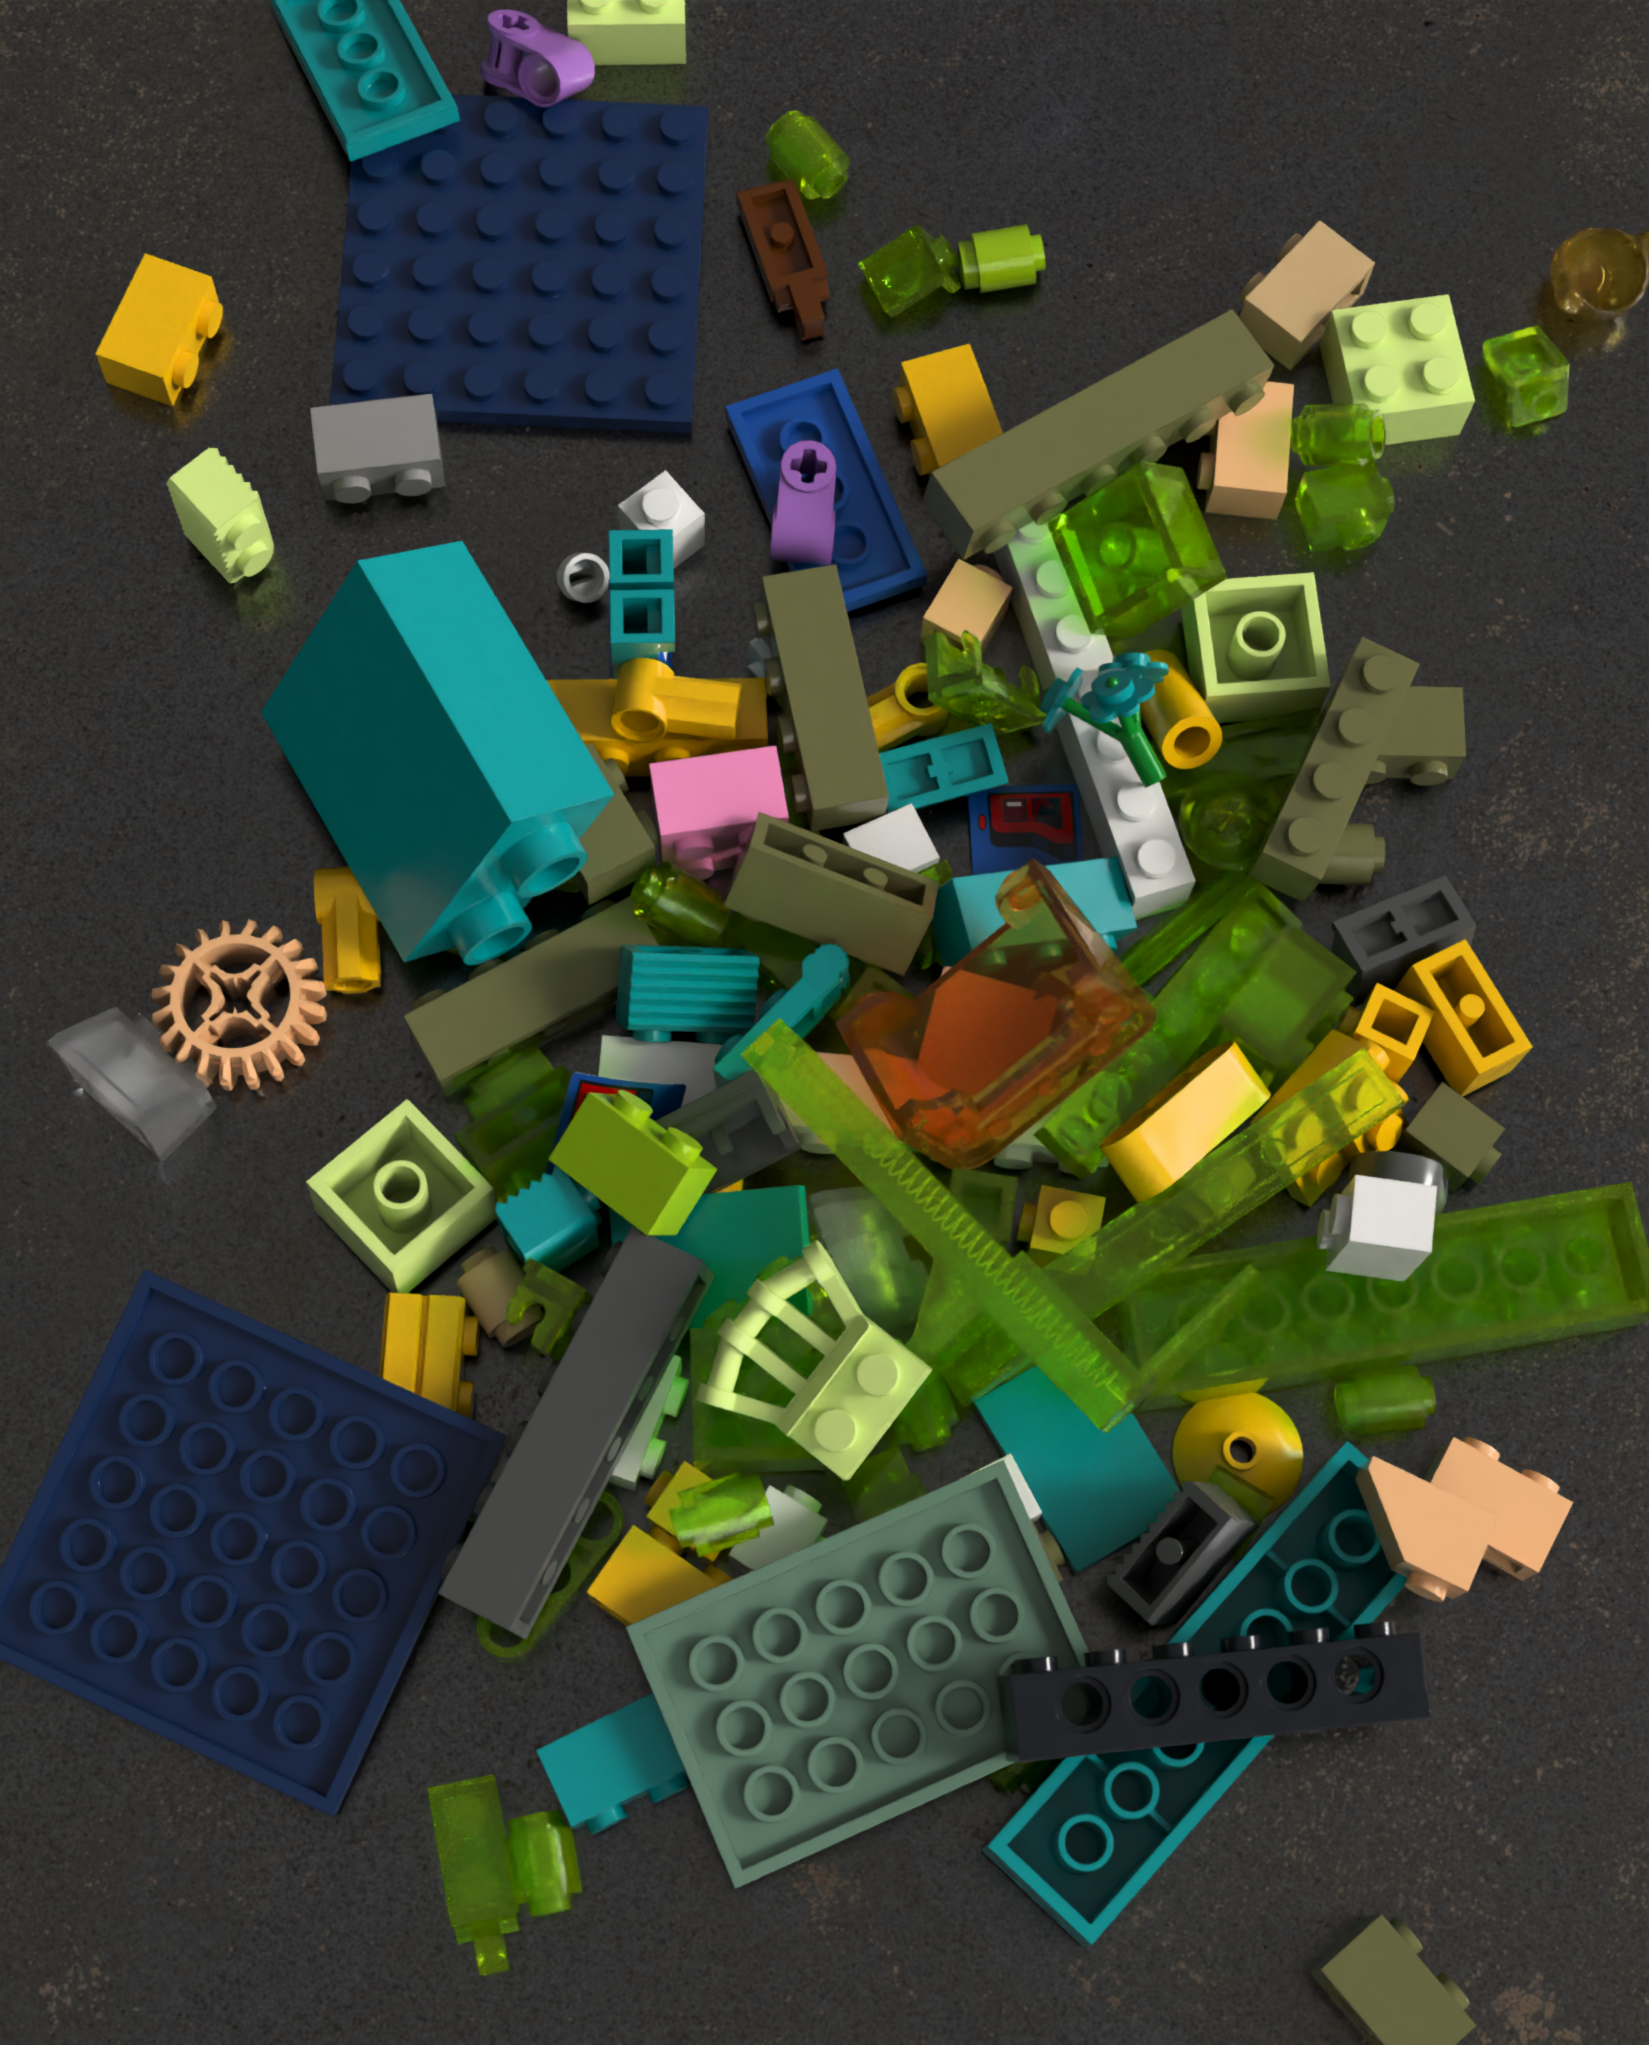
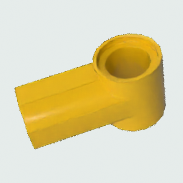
M650 658L631 659L621 665L610 724L612 730L618 736L637 743L658 741L665 736L666 732L734 740L738 724L741 684L675 676L668 665Z
M917 663L908 666L900 673L895 683L867 697L879 753L888 751L915 736L927 737L936 734L945 727L950 717L951 685L947 675L939 667L930 663ZM922 691L935 695L938 702L932 707L923 709L912 706L907 699L914 693Z
M349 866L315 868L313 877L314 903L317 922L319 925H322L323 978L326 990L337 991L343 994L366 993L370 989L381 987L378 921L380 920Z

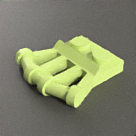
M816 1240L802 1249L803 1257L764 1281L756 1279L746 1292L751 1298L734 1320L727 1317L717 1331L721 1338L707 1384L700 1383L695 1400L775 1424L782 1433L791 1437L841 1479L849 1480L933 1369L862 1313L827 1251ZM819 1280L844 1322L846 1329L838 1339L834 1338L790 1303L787 1298ZM772 1314L825 1355L809 1378L756 1337ZM744 1354L796 1394L786 1408L733 1392Z

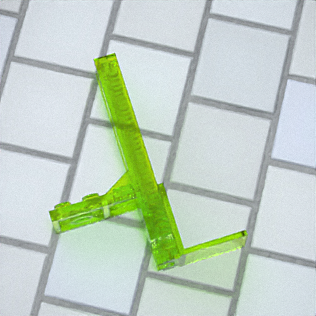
M778 1018L741 1054L748 1064L934 1257L914 1335L906 1344L899 1338L896 1339L933 1370L900 1414L996 1322L1099 1430H1103L1108 1434L1116 1425H1120L1146 1397L1152 1396L1265 1286L1260 1273L1249 1263L1139 1369L1035 1260L1023 1250L1013 1257L813 1048L781 1018Z

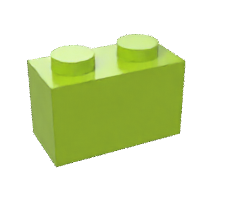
M619 1090L617 1094L589 1092L548 1160L645 1235H677L718 1169L699 1155L703 1148L691 1136L672 1127L665 1130L649 1118L653 1110L639 1097L624 1090Z

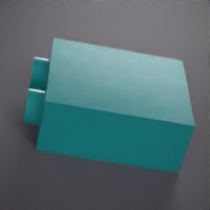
M463 541L358 560L261 711L262 716L403 962L455 947L466 965H477L497 958L519 944L532 929V924L523 909L533 896L543 894L558 887L582 869L588 860V854L579 839L615 795Z

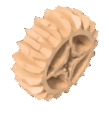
M249 918L243 925L241 934H234L230 922L222 920L218 928L220 937L210 940L205 930L197 928L195 938L199 947L191 951L185 945L176 944L174 952L181 962L180 966L161 964L159 973L162 979L169 985L152 988L151 996L154 1002L163 1008L152 1013L151 1018L156 1029L165 1030L159 1038L164 1051H177L174 1063L178 1069L186 1071L196 1066L195 1077L199 1083L204 1085L209 1083L219 1072L220 1084L224 1090L228 1091L233 1090L238 1075H243L249 1089L257 1091L261 1082L258 1073L268 1070L275 1081H282L284 1072L280 1063L287 1058L293 1065L302 1066L305 1062L304 1055L297 1045L299 1043L308 1046L318 1045L320 1037L318 1032L310 1025L326 1021L327 1013L325 1008L315 1002L324 998L327 992L322 981L313 979L319 972L313 958L301 959L304 949L301 942L297 939L290 940L282 945L283 934L281 929L274 925L260 938L256 922ZM253 963L250 968L242 973L230 974L221 970L229 965ZM285 979L290 986V1001L284 1019L277 1026L267 1012V1007L277 995L274 988ZM202 984L207 989L212 1000L210 1006L202 1015L204 1022L193 1032L190 1026V1008L194 995ZM223 992L232 1000L241 997L243 1003L246 997H248L257 1019L247 1010L238 1013L236 1008H234L232 1014ZM240 1036H251L260 1041L242 1048H224L231 1040Z

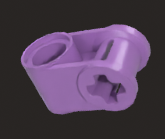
M497 10L488 15L486 28L491 33L488 57L481 62L480 75L490 84L506 88L531 101L536 106L549 107L586 89L592 83L595 76V64L591 53L578 40L569 38L520 11Z
M812 440L799 441L791 445L783 455L780 467L777 505H774L769 561L823 566L831 565L836 510H833L836 461L830 449L822 443ZM801 474L813 475V483L802 482Z

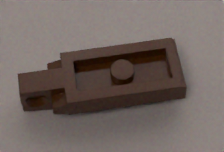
M794 178L736 192V204L771 302L775 303L778 313L791 310L801 341L824 335L822 321L825 320V315L820 302L830 299L828 272Z

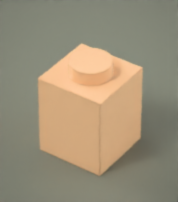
M958 559L923 617L919 642L973 671L1008 612L1013 587L1006 584L1002 576L993 569L979 564L972 566Z

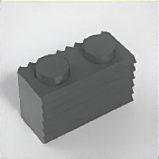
M1196 1481L1183 1482V1491L1174 1492L1175 1502H1166V1512L1157 1513L1158 1523H1149V1533H1140L1141 1543L1132 1544V1554H1123L1124 1564H1115L1116 1574L1107 1575V1585L1145 1621L1153 1626L1154 1624L1157 1626L1159 1624H1165L1166 1626L1168 1624L1176 1625L1259 1525L1258 1521L1218 1484Z

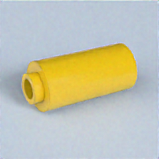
M1152 650L1144 653L1150 656L1151 662L1166 663L1169 668V673L1163 676V681L1154 684V695L1147 701L1140 703V715L1165 760L1173 767L1192 769L1207 763L1215 756L1222 743V730L1176 655L1166 650Z

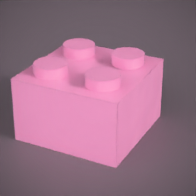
M776 746L649 764L651 808L654 826L661 842L657 846L663 878L676 876L679 881L694 882L711 877L716 870L735 868L759 812L788 823L789 816Z

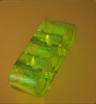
M603 1491L595 1508H602L609 1512L613 1517L614 1521L611 1531L604 1538L598 1540H588L582 1536L579 1537L566 1562V1565L571 1570L567 1586L561 1591L548 1596L526 1640L523 1639L518 1645L510 1648L500 1647L492 1642L490 1636L493 1622L481 1616L477 1617L476 1632L479 1642L491 1658L505 1664H516L529 1658L608 1562L624 1539L626 1527L621 1505L613 1495Z

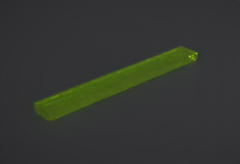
M1365 1047L1201 1159L1170 1187L1148 1200L1137 1203L1031 1276L1028 1283L1015 1298V1301L1023 1298L1034 1288L1038 1287V1291L1028 1301L1024 1310L1032 1307L1047 1296V1300L1041 1305L1032 1320L1038 1318L1053 1306H1056V1309L1047 1318L1041 1329L1049 1326L1062 1315H1065V1318L1057 1326L1050 1338L1055 1337L1071 1324H1074L1073 1329L1065 1337L1067 1338L1405 1105L1404 1099ZM1015 1292L1002 1296L925 1349L964 1407L1057 1345L1060 1340L1058 1338L1054 1341H1047V1336L1052 1328L1039 1332L1038 1327L1043 1318L1035 1323H1031L1029 1318L1033 1310L1028 1313H1021V1306L1024 1301L1012 1304V1297Z

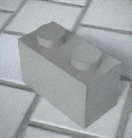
M432 394L310 408L317 474L324 501L337 500L342 503H358L367 500L372 495L398 493L404 496H418L427 493L431 488L445 487L438 426Z

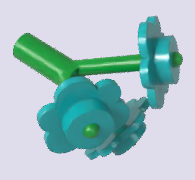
M1138 652L1116 655L1111 663H1105L1098 667L1099 674L1091 684L1092 691L1082 696V704L1073 700L1083 680L1081 678L1083 670L1078 667L1071 674L1067 682L1058 677L1050 688L1044 690V699L1040 706V711L1047 714L1042 724L1044 732L1050 734L1057 723L1068 712L1119 741L1145 788L1167 776L1141 728L1140 703L1147 701L1154 695V684L1162 682L1163 676L1169 673L1166 663L1151 662L1149 655ZM1118 716L1121 727L1111 720Z

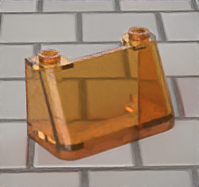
M1034 858L1020 869L1009 874L1004 879L995 896V907L1006 923L911 1001L902 994L893 991L872 992L862 997L852 1010L835 1023L896 1137L952 1170H971L994 1158L1141 1039L1151 1029L1156 1019V1011L1138 983L1050 870Z

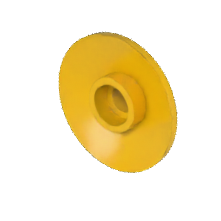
M1227 1390L1203 1398L1182 1418L1173 1438L1172 1464L1176 1479L1182 1490L1183 1482L1185 1481L1218 1484L1255 1519H1260L1281 1507L1294 1492L1302 1473L1303 1448L1294 1423L1277 1404L1262 1395L1250 1391ZM1236 1440L1248 1443L1253 1453L1251 1461L1240 1463L1234 1460L1230 1454L1231 1443Z

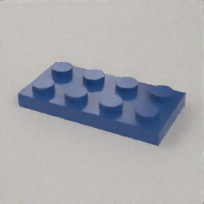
M838 368L725 406V418L771 527L774 505H777L781 461L786 450L799 441L812 440L825 445L835 457L836 479L833 510H836L831 565L836 564L847 612L926 585L927 573ZM801 474L802 482L813 483V475ZM786 562L790 572L823 566Z

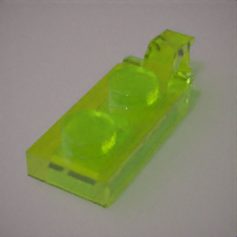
M495 1774L429 1787L427 1791L450 1925L452 1928H455L457 1944L474 1942L480 1976H489L509 1971L504 1934L520 1931L517 1914L521 1913L497 1777Z

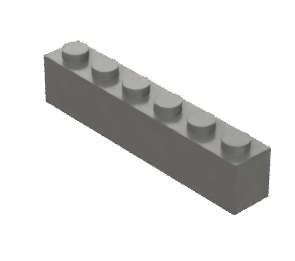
M631 1227L624 1242L617 1241L609 1250L602 1266L601 1275L604 1280L593 1301H585L575 1314L570 1327V1336L573 1337L562 1360H555L545 1371L538 1388V1396L541 1399L529 1422L526 1420L522 1421L511 1435L506 1448V1457L509 1460L497 1483L494 1481L490 1482L481 1492L473 1513L477 1521L465 1543H458L451 1550L442 1567L441 1580L444 1583L438 1594L525 1640L715 1277L701 1259L657 1238L647 1236L642 1231Z

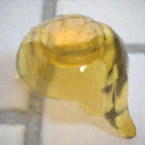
M1590 227L1582 229L1566 238L1556 249L1550 261L1549 270L1556 306L1560 310L1572 314L1581 320L1603 322L1623 315L1632 306L1636 305L1644 295L1649 282V229L1631 235L1617 228Z

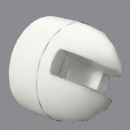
M583 552L571 554L561 562L556 572L557 584L567 598L573 601L583 603L594 602L605 594L609 586L610 574L608 567L600 557L594 554ZM591 567L593 577L570 583V574Z

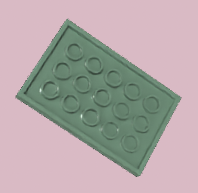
M1004 1460L626 1627L735 1889L1015 1763L1006 1760L997 1676L1017 1674L1016 1660L1057 1656L1059 1669L1085 1667L1084 1653L1089 1652ZM1073 1684L1064 1692L1061 1701L1064 1716L1075 1725L1080 1724L1088 1717L1091 1710V1699L1088 1692L1082 1686Z

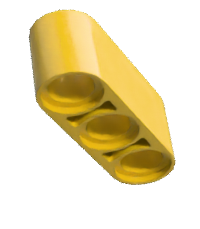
M1229 1040L1211 1049L1193 1062L1108 1135L1099 1147L1137 1202H1143L1158 1195L1175 1183L1270 1098L1271 1093L1234 1040Z

